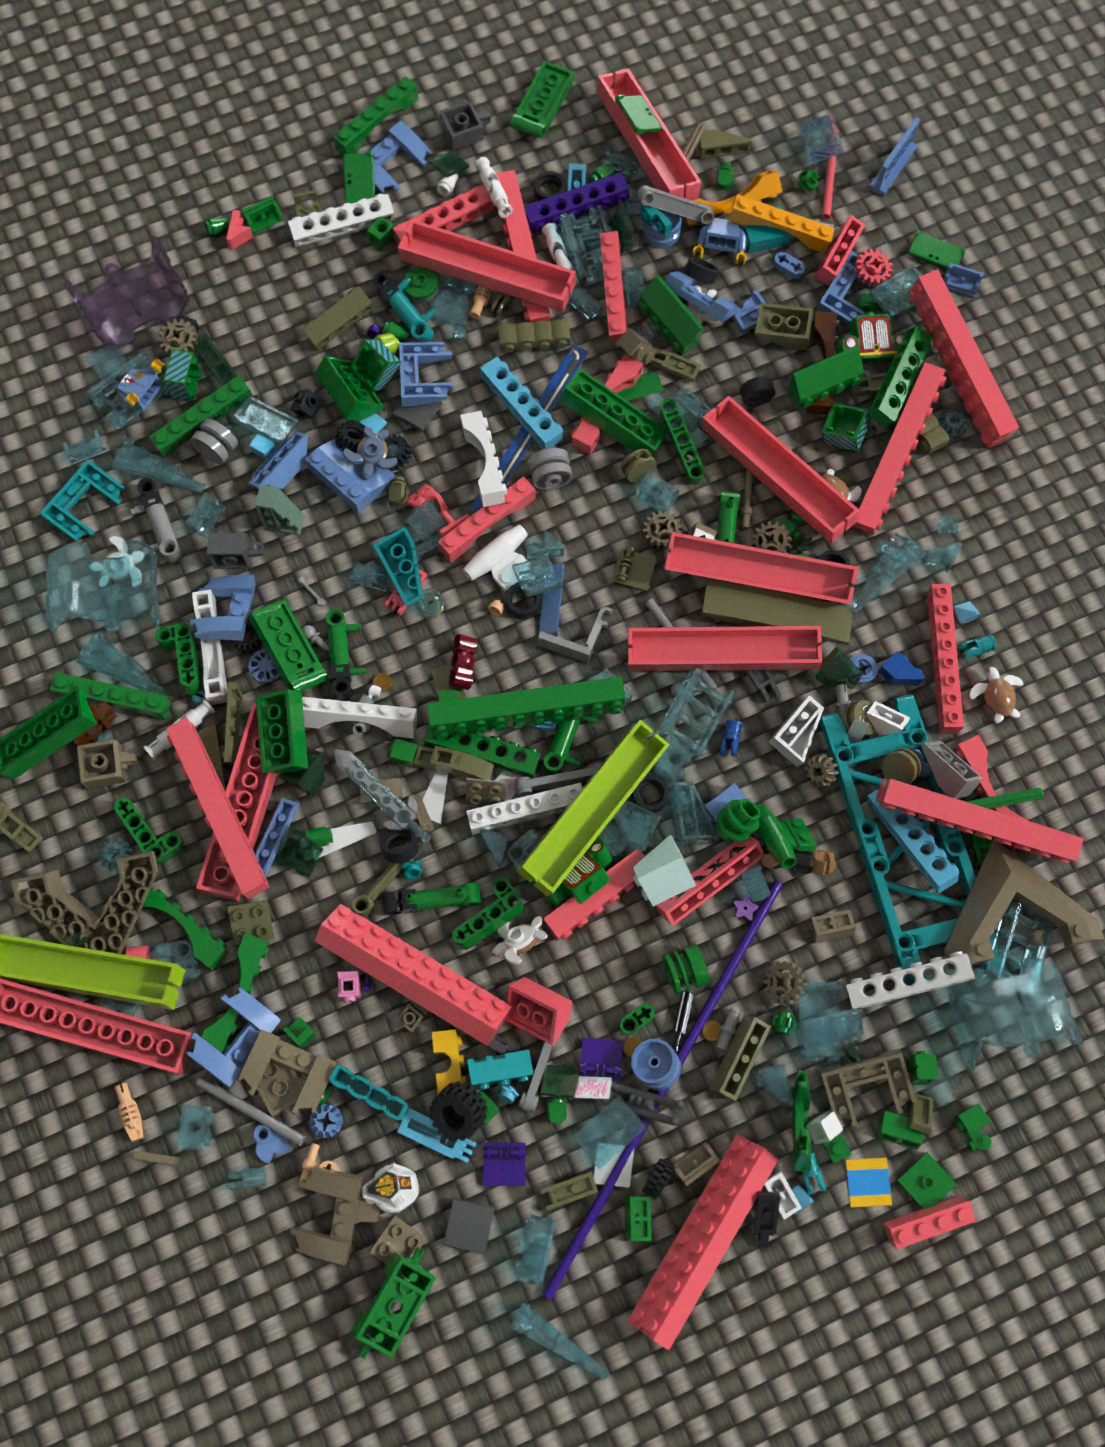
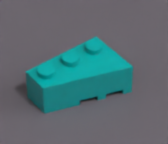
M529 1050L505 1053L495 1057L486 1056L485 1059L467 1060L471 1084L478 1091L490 1089L489 1085L498 1084V1087L510 1085V1081L517 1079L518 1083L527 1082L534 1075Z

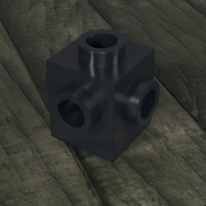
M310 389L298 391L293 397L294 401L290 410L302 419L312 418L319 410L321 399Z

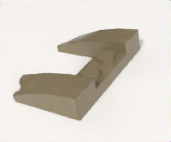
M261 1029L238 1081L240 1082L244 1079L251 1087L248 1091L249 1095L254 1096L270 1060L307 1076V1080L291 1114L298 1115V1109L311 1108V1114H314L337 1062L319 1054L316 1056L280 1040V1037Z
M900 1048L880 1053L878 1057L843 1066L838 1064L820 1069L832 1111L835 1112L838 1120L839 1118L851 1120V1126L856 1127L858 1124L847 1088L887 1078L898 1115L904 1113L901 1107L911 1099L914 1104L916 1103Z
M312 1166L309 1169L312 1174L307 1181L302 1179L298 1187L337 1197L331 1234L292 1227L291 1235H296L299 1246L295 1249L297 1252L314 1258L346 1265L350 1255L363 1176Z

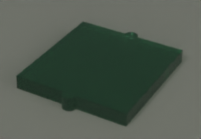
M452 151L439 155V157L429 161L431 166L447 178L470 168L467 162Z
M565 1064L562 1066L547 1065L541 1096H551L557 1099L560 1097L575 1098L580 1077V1067L566 1066Z

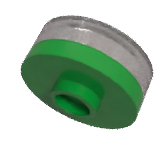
M420 266L413 268L406 274L404 280L407 277L411 279V282L405 288L409 300L416 304H427L437 298L440 292V283L435 271Z

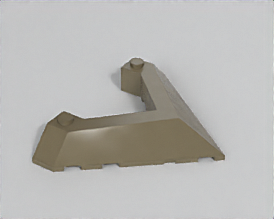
M993 839L980 867L978 876L964 903L963 910L956 921L951 937L945 946L944 953L947 959L951 958L950 954L962 951L963 954L969 956L971 966L988 963L995 959L989 938L1012 899L1020 901L1028 906V909L1039 916L1047 918L1053 925L1057 926L1060 930L1064 947L1104 940V936L1097 918L1002 844L994 842ZM948 964L949 970L955 969L953 964Z
M154 851L144 852L116 859L120 880L114 894L110 896L105 904L104 911L100 917L63 890L59 870L11 880L14 897L20 905H24L30 911V914L40 924L43 923L50 929L49 932L63 945L122 954L158 873Z

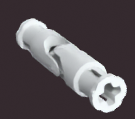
M480 157L475 162V167L480 172V178L494 206L498 208L500 217H508L512 214L513 207L508 203V197L494 169L490 167L487 157Z
M548 223L544 225L542 233L547 238L546 243L557 266L574 271L571 262L567 258V251L561 236L557 234L556 224ZM576 278L575 287H576L577 284L579 283V281H578L577 278Z
M203 699V703L194 710H189L173 724L187 717L196 728L206 716L214 713L215 710ZM167 729L156 736L157 739L143 747L154 760L163 750H168L172 747L167 739L169 735Z

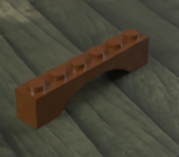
M815 311L812 337L820 347L823 360L836 355L834 348L838 342V336L835 333L839 328V320H836L837 313ZM829 395L825 400L813 402L812 405L807 407L806 413L828 415L829 410L833 407L834 398H831V395Z

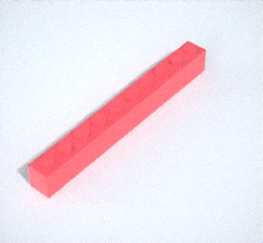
M515 170L496 173L508 197V203L513 207L511 215L505 218L500 217L505 223L502 224L504 235L507 234L508 236L506 238L507 248L513 252L536 259ZM520 299L521 307L525 308L526 311L524 312L525 322L551 321L548 307Z
M924 363L859 508L858 521L853 525V528L874 535L876 530H880L883 523L881 517L883 513L887 514L890 507L889 499L890 497L894 498L898 488L895 487L897 481H902L905 473L902 470L904 466H908L912 456L909 454L911 450L915 451L919 442L917 440L918 434L922 435L926 426L924 421L931 416L933 408L930 407L933 402H937L940 395L938 389L939 387L943 388L947 377L944 376L946 369Z
M186 717L166 728L169 734L167 739L171 746H174L176 752H174L175 757L179 762H182L184 766L181 768L187 779H190L191 784H189L192 793L196 794L199 799L196 801L201 811L205 812L206 817H204V820L209 828L212 827L214 832L212 837L215 843L219 844L222 849L219 851L220 855L229 864L227 870L230 876L236 879V890L240 895L250 899L270 888L195 725Z

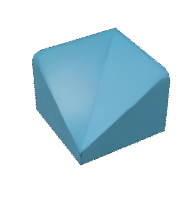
M258 432L249 447L251 452L266 459L272 453L276 444Z

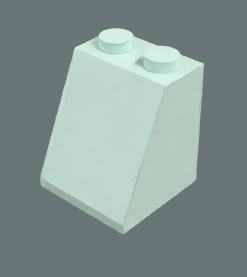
M672 835L667 837L633 867L636 874L633 876L634 881L638 887L642 886L641 893L646 901L650 900L652 906L658 905L696 886L687 863Z

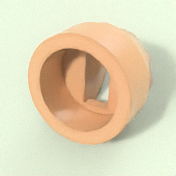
M493 600L488 607L489 612L495 616H501L505 608L504 603H500V600Z

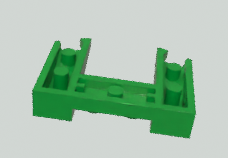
M799 1071L792 1088L793 1171L810 1172L812 1166L811 1136L808 1129H804V1123H807V1111L810 1108V1085L805 1071Z

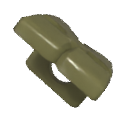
M315 190L293 195L297 217L308 216L312 212H322ZM310 196L313 200V205L309 211L300 205L302 197ZM306 226L304 229L310 230L312 227Z

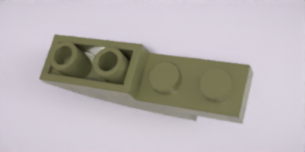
M419 746L414 760L416 767L449 772L453 776L483 780L491 779L495 766L493 763L476 756L435 746L434 749Z
M0 801V830L31 853L44 837Z

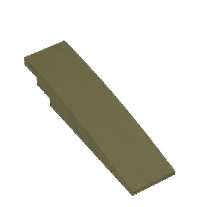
M707 578L702 615L718 617L720 621L737 623L738 627L821 626L822 640L849 644L853 608L782 591Z

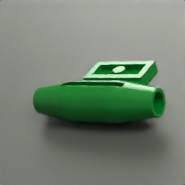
M764 804L756 805L762 815L759 818V828L757 831L769 853L782 868L789 869L796 864L797 860L793 849H796L798 852L816 850L817 843L802 819H784V821L779 822Z

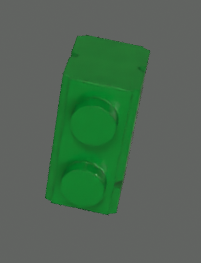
M917 1051L906 1062L912 1086L928 1085L939 1077L938 1068L935 1067L937 1065L936 1055L929 1054V1051Z

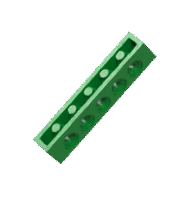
M918 325L906 331L868 413V416L883 427L894 424L898 420L899 411L905 405V398L911 391V385L918 376L919 367L924 363V356L931 347L930 343L933 337Z
M430 722L423 739L424 746L433 749L435 746L473 755L495 765L494 768L529 777L530 779L535 777L541 759V753L537 749L531 747L526 749L520 747L518 743L511 741L506 743L499 737H487L483 733L470 732L465 736L451 735L446 740L433 738ZM462 739H468L470 741L467 745H461L459 743ZM482 744L488 746L485 751H480L478 747ZM504 750L506 754L500 757L496 755V752ZM517 756L525 758L522 762H516L514 759Z

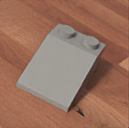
M941 740L923 743V751L938 786L943 790V794L955 799L970 796L983 780V777Z

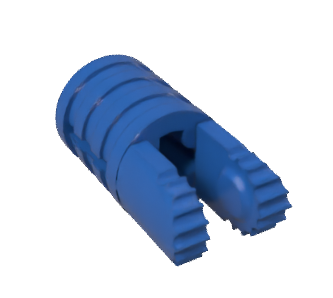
M726 720L719 753L720 755H725L728 743H732L730 753L731 756H736L743 724L736 720Z

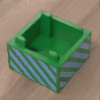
M379 339L364 340L349 369L372 392L386 390L402 361Z
M172 349L163 381L171 399L192 402L193 397L195 398L197 395L196 387L198 380L202 378L197 358L194 352Z
M834 403L821 432L824 445L858 452L871 423L870 416H868L869 410Z

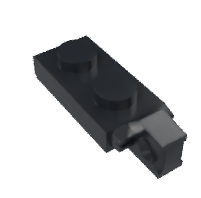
M758 1191L754 1231L755 1235H759V1247H768L769 1236L776 1234L780 1204L779 1192Z

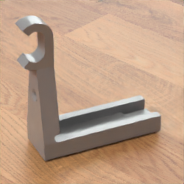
M609 607L600 609L586 642V647L542 631L538 636L537 646L589 663L601 628L608 627V623L602 621L601 618L603 614L613 615V610Z

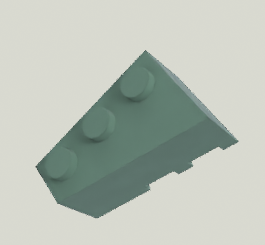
M260 485L255 507L264 529L300 535L305 515L279 488L274 485Z

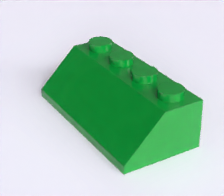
M658 275L640 295L639 308L650 317L651 323L661 330L662 336L672 343L673 349L684 355L699 344L704 327Z
M858 346L793 373L788 394L797 409L809 407L815 401L825 400L829 395L841 393L845 388L857 386L861 382L864 369Z
M324 356L315 374L319 378L320 383L326 388L327 393L334 400L335 405L343 413L344 418L350 421H362L383 410L384 406L374 391L372 392L349 369L353 361Z
M285 689L256 696L262 773L294 772L308 769L302 692Z

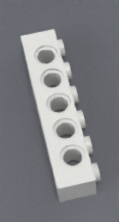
M378 194L374 198L360 199L356 203H345L341 207L327 208L323 212H312L308 216L294 217L288 223L295 247L368 228L380 216L389 221L395 220L389 195ZM377 208L378 211L372 212L371 209ZM357 212H359V213H361L362 215H361V216H355L354 214L357 213ZM339 217H344V218H345V220H343V221H339V220H337V219H338ZM322 222H328L325 226L321 225ZM306 226L312 227L310 230L304 229Z
M577 783L468 810L467 816L471 833L474 835L563 813L581 791L582 785Z
M959 951L950 954L951 958L942 959V957L930 959L928 964L922 965V962L910 964L909 969L902 970V967L891 969L890 974L883 975L880 972L870 975L871 979H853L851 984L846 985L852 1008L858 1010L974 980L975 976L969 956ZM948 964L955 966V973L952 975H946L945 967ZM929 969L935 972V977L932 980H926L924 976L925 972ZM907 975L915 977V982L911 986L905 984V977ZM888 980L895 982V987L891 991H887L885 988V983ZM868 985L875 987V993L872 996H867L865 993Z

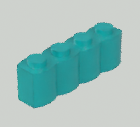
M336 1065L329 1077L331 1083L336 1087L348 1091L352 1096L361 1101H366L374 1109L384 1111L393 1120L402 1121L410 1108L401 1098L391 1096L385 1089L379 1086H373L366 1078L355 1075L344 1066Z

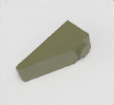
M705 130L697 144L700 160L750 153L752 140L718 130Z

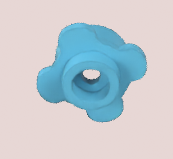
M509 1085L500 1086L498 1090V1098L506 1103L512 1104L519 1096L516 1090Z

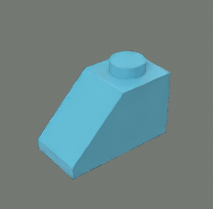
M569 163L568 191L585 185L586 164Z

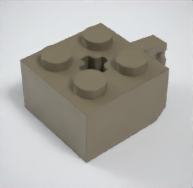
M106 740L77 746L81 783L87 789L126 782L125 770L128 769L127 766L138 764L137 755L135 753L126 754L125 751L123 752L122 745L117 740Z

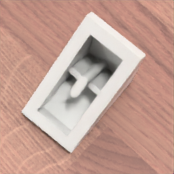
M877 701L873 703L866 714L879 736L902 732L910 720V717Z
M781 1171L767 1179L764 1184L765 1192L780 1193L779 1214L783 1219L788 1218L802 1208Z

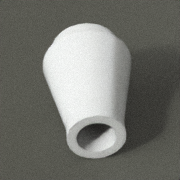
M451 171L437 183V191L440 195L446 197L452 194L458 180L457 173Z

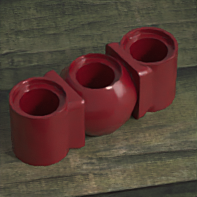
M462 634L455 636L453 641L454 655L451 660L453 669L450 670L449 676L450 686L464 690L471 688L473 683L472 674L474 672L472 669L475 664L473 655L476 654L477 648L476 638Z

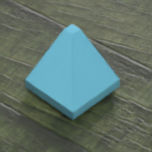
M970 601L953 606V611L959 624L976 619L980 614Z
M799 1185L792 1189L802 1207L794 1213L797 1215L814 1201Z

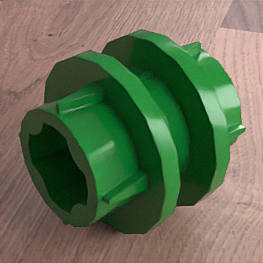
M749 799L731 800L725 808L718 812V823L715 826L717 832L724 840L728 842H743L759 828V818L762 815L758 807Z

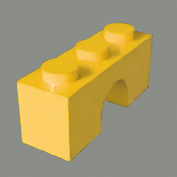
M456 1029L432 1032L434 1054H444L451 1059L450 1068L444 1073L436 1074L438 1094L450 1083L454 1084L460 1081L463 1084L466 1082V1075L462 1076L461 1067H465L464 1056L459 1054V1047H462V1036L457 1034Z

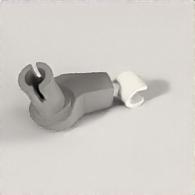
M371 686L368 696L363 695L358 703L374 704L375 701L372 700V697L379 698L381 687ZM353 721V733L360 736L371 728V724Z

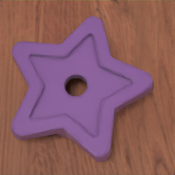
M748 895L742 901L733 902L737 908L735 917H745L752 921V913L759 908L758 905L751 903Z

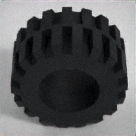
M460 1081L454 1084L450 1083L432 1100V1105L429 1108V1112H431L429 1115L430 1120L434 1121L432 1123L433 1127H437V1132L439 1134L443 1133L445 1138H452V1141L469 1139L486 1119L487 1107L484 1106L486 1101L481 1098V1092H477L473 1085L469 1087L468 1083L464 1082L461 1084ZM453 1106L459 1108L462 1111L464 1117L457 1114L453 1109Z

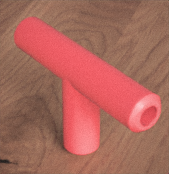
M443 511L441 517L449 525L438 531L441 537L445 536L470 516L465 514L454 520L447 511Z

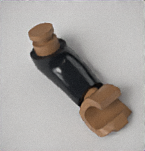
M793 849L797 860L793 868L810 871L812 867V872L822 876L832 874L836 868V861L832 852L818 850L813 857L812 852H798L796 849ZM767 851L766 855L762 858L763 865L766 868H781V865Z

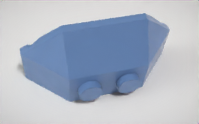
M295 431L291 437L279 444L256 469L249 481V485L258 489L260 485H274L279 489L287 486L290 480L301 471L306 463L308 436Z

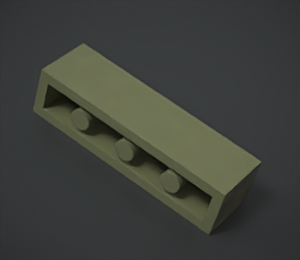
M360 286L352 288L347 293L348 295L336 300L331 308L323 310L319 317L305 324L303 330L318 350L375 308Z
M744 1015L709 1088L710 1090L726 1099L737 1100L771 1028L770 1025L754 1016Z

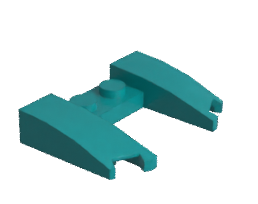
M87 459L40 512L43 520L60 532L79 542L78 538L87 534L93 536L95 531L69 513L73 506L90 487L120 506L122 501L118 499L120 490H124L125 487Z

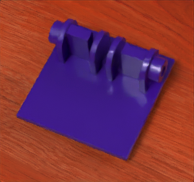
M583 1037L579 1076L612 1077V1081L620 1083L623 1042Z
M484 1142L483 1186H525V1143Z

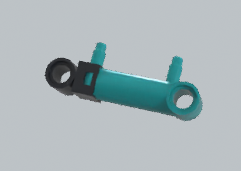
M376 273L373 278L374 286L380 290L379 293L411 331L412 336L420 342H430L434 332L426 322L433 317L436 311L432 308L422 317L403 292V289L408 286L411 279L407 277L397 285L395 280L387 273Z

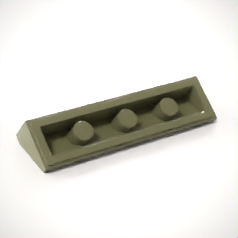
M214 724L199 730L198 733L226 792L227 784L218 727Z

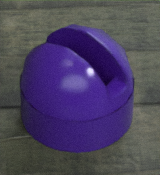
M378 324L370 325L367 330V335L371 339L382 334V329Z

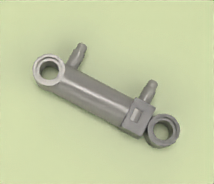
M143 478L137 485L143 504L130 509L132 515L144 511L147 512L158 542L144 548V551L147 554L160 550L165 561L175 563L180 560L182 553L169 521L160 491L154 480ZM174 549L171 553H167L168 550Z

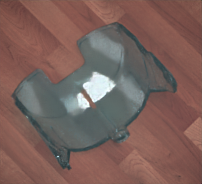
M124 540L123 557L93 558L88 544L80 542L65 545L50 553L46 572V622L49 629L56 632L59 625L73 614L87 620L105 621V629L113 632L120 627L121 621L141 617L148 611H150V620L155 627H158V624H161L157 596V556L154 548L142 541ZM110 573H113L115 592H112Z
M1041 958L1022 959L1021 964L1025 970L1024 974L996 980L992 979L984 968L973 969L974 980L951 985L948 988L951 1015L957 1030L956 1037L962 1061L968 1069L975 1070L976 1060L985 1044L998 1047L1023 1045L1025 1055L1035 1057L1040 1053L1041 1041L1054 1038L1062 1034L1067 1028L1070 1032L1069 1041L1075 1047L1082 1048L1083 1040L1071 1012L1065 984L1060 971L1055 965ZM1015 991H1018L1021 997V1000L1025 1008V1012H1022L1021 1005L1019 1003Z

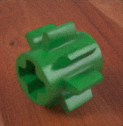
M805 169L799 174L798 179L800 181L797 184L804 191H812L818 186L819 182L817 179L819 175L813 169L810 171Z
M778 1011L777 1015L772 1016L770 1026L775 1027L774 1032L789 1035L790 1030H795L797 1020L792 1019L793 1014Z

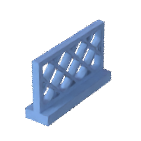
M915 117L870 184L869 189L884 197L915 152L918 145L913 142L920 122L919 118Z

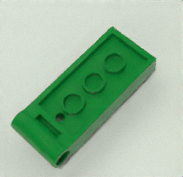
M544 61L513 115L510 127L543 139L574 83L575 72Z
M285 599L251 612L249 620L288 689L302 692L328 681L325 669L319 662Z

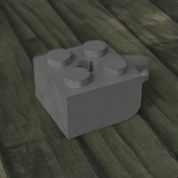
M468 101L440 111L441 126L453 150L485 139L483 127L491 123V116L488 111L476 113L472 103Z
M221 531L208 533L207 555L214 569H247L252 565V557L263 556L264 554L263 543L249 541L247 534L241 531L233 533Z

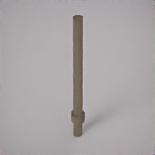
M746 469L744 505L741 508L743 530L749 529L750 517L752 516L753 474L748 469Z

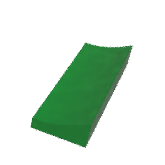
M581 368L577 370L558 399L633 452L639 449H647L653 455L667 433L663 425Z
M77 685L0 738L1 775L13 780L97 724L89 708L83 687Z

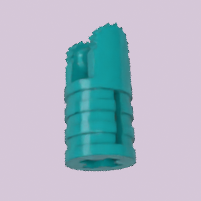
M988 634L987 636L960 643L958 648L960 651H965L963 657L967 659L994 651L997 645L994 636Z
M815 1152L811 1153L812 1166L810 1172L801 1171L808 1195L814 1194L811 1176H815L818 1188L821 1191L826 1190L817 1159L815 1158Z

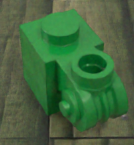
M980 1103L954 1116L956 1120L954 1122L960 1133H963L968 1138L966 1144L972 1152L990 1148L991 1138L985 1134L981 1135L980 1129L991 1121Z

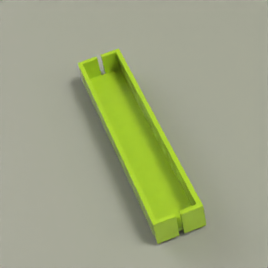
M639 720L630 728L517 869V872L529 882L534 880V886L544 895L549 896L555 892L670 744L657 733L647 740L646 737L653 730L642 720Z
M0 934V979L165 1009H175L179 991L176 988H181L186 971L178 964Z

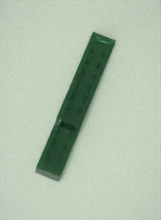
M205 332L198 336L196 339L198 345H193L195 352L220 386H224L237 377V374L225 357L223 358L207 333ZM253 397L237 407L249 425L265 416Z

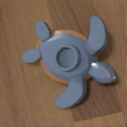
M366 426L364 428L366 437L359 443L357 453L347 448L344 449L343 453L350 463L362 464L364 466L362 468L363 477L369 479L373 474L374 468L390 469L396 466L397 458L385 459L387 445L384 440L389 436V431L382 430L379 434L373 433L372 428Z

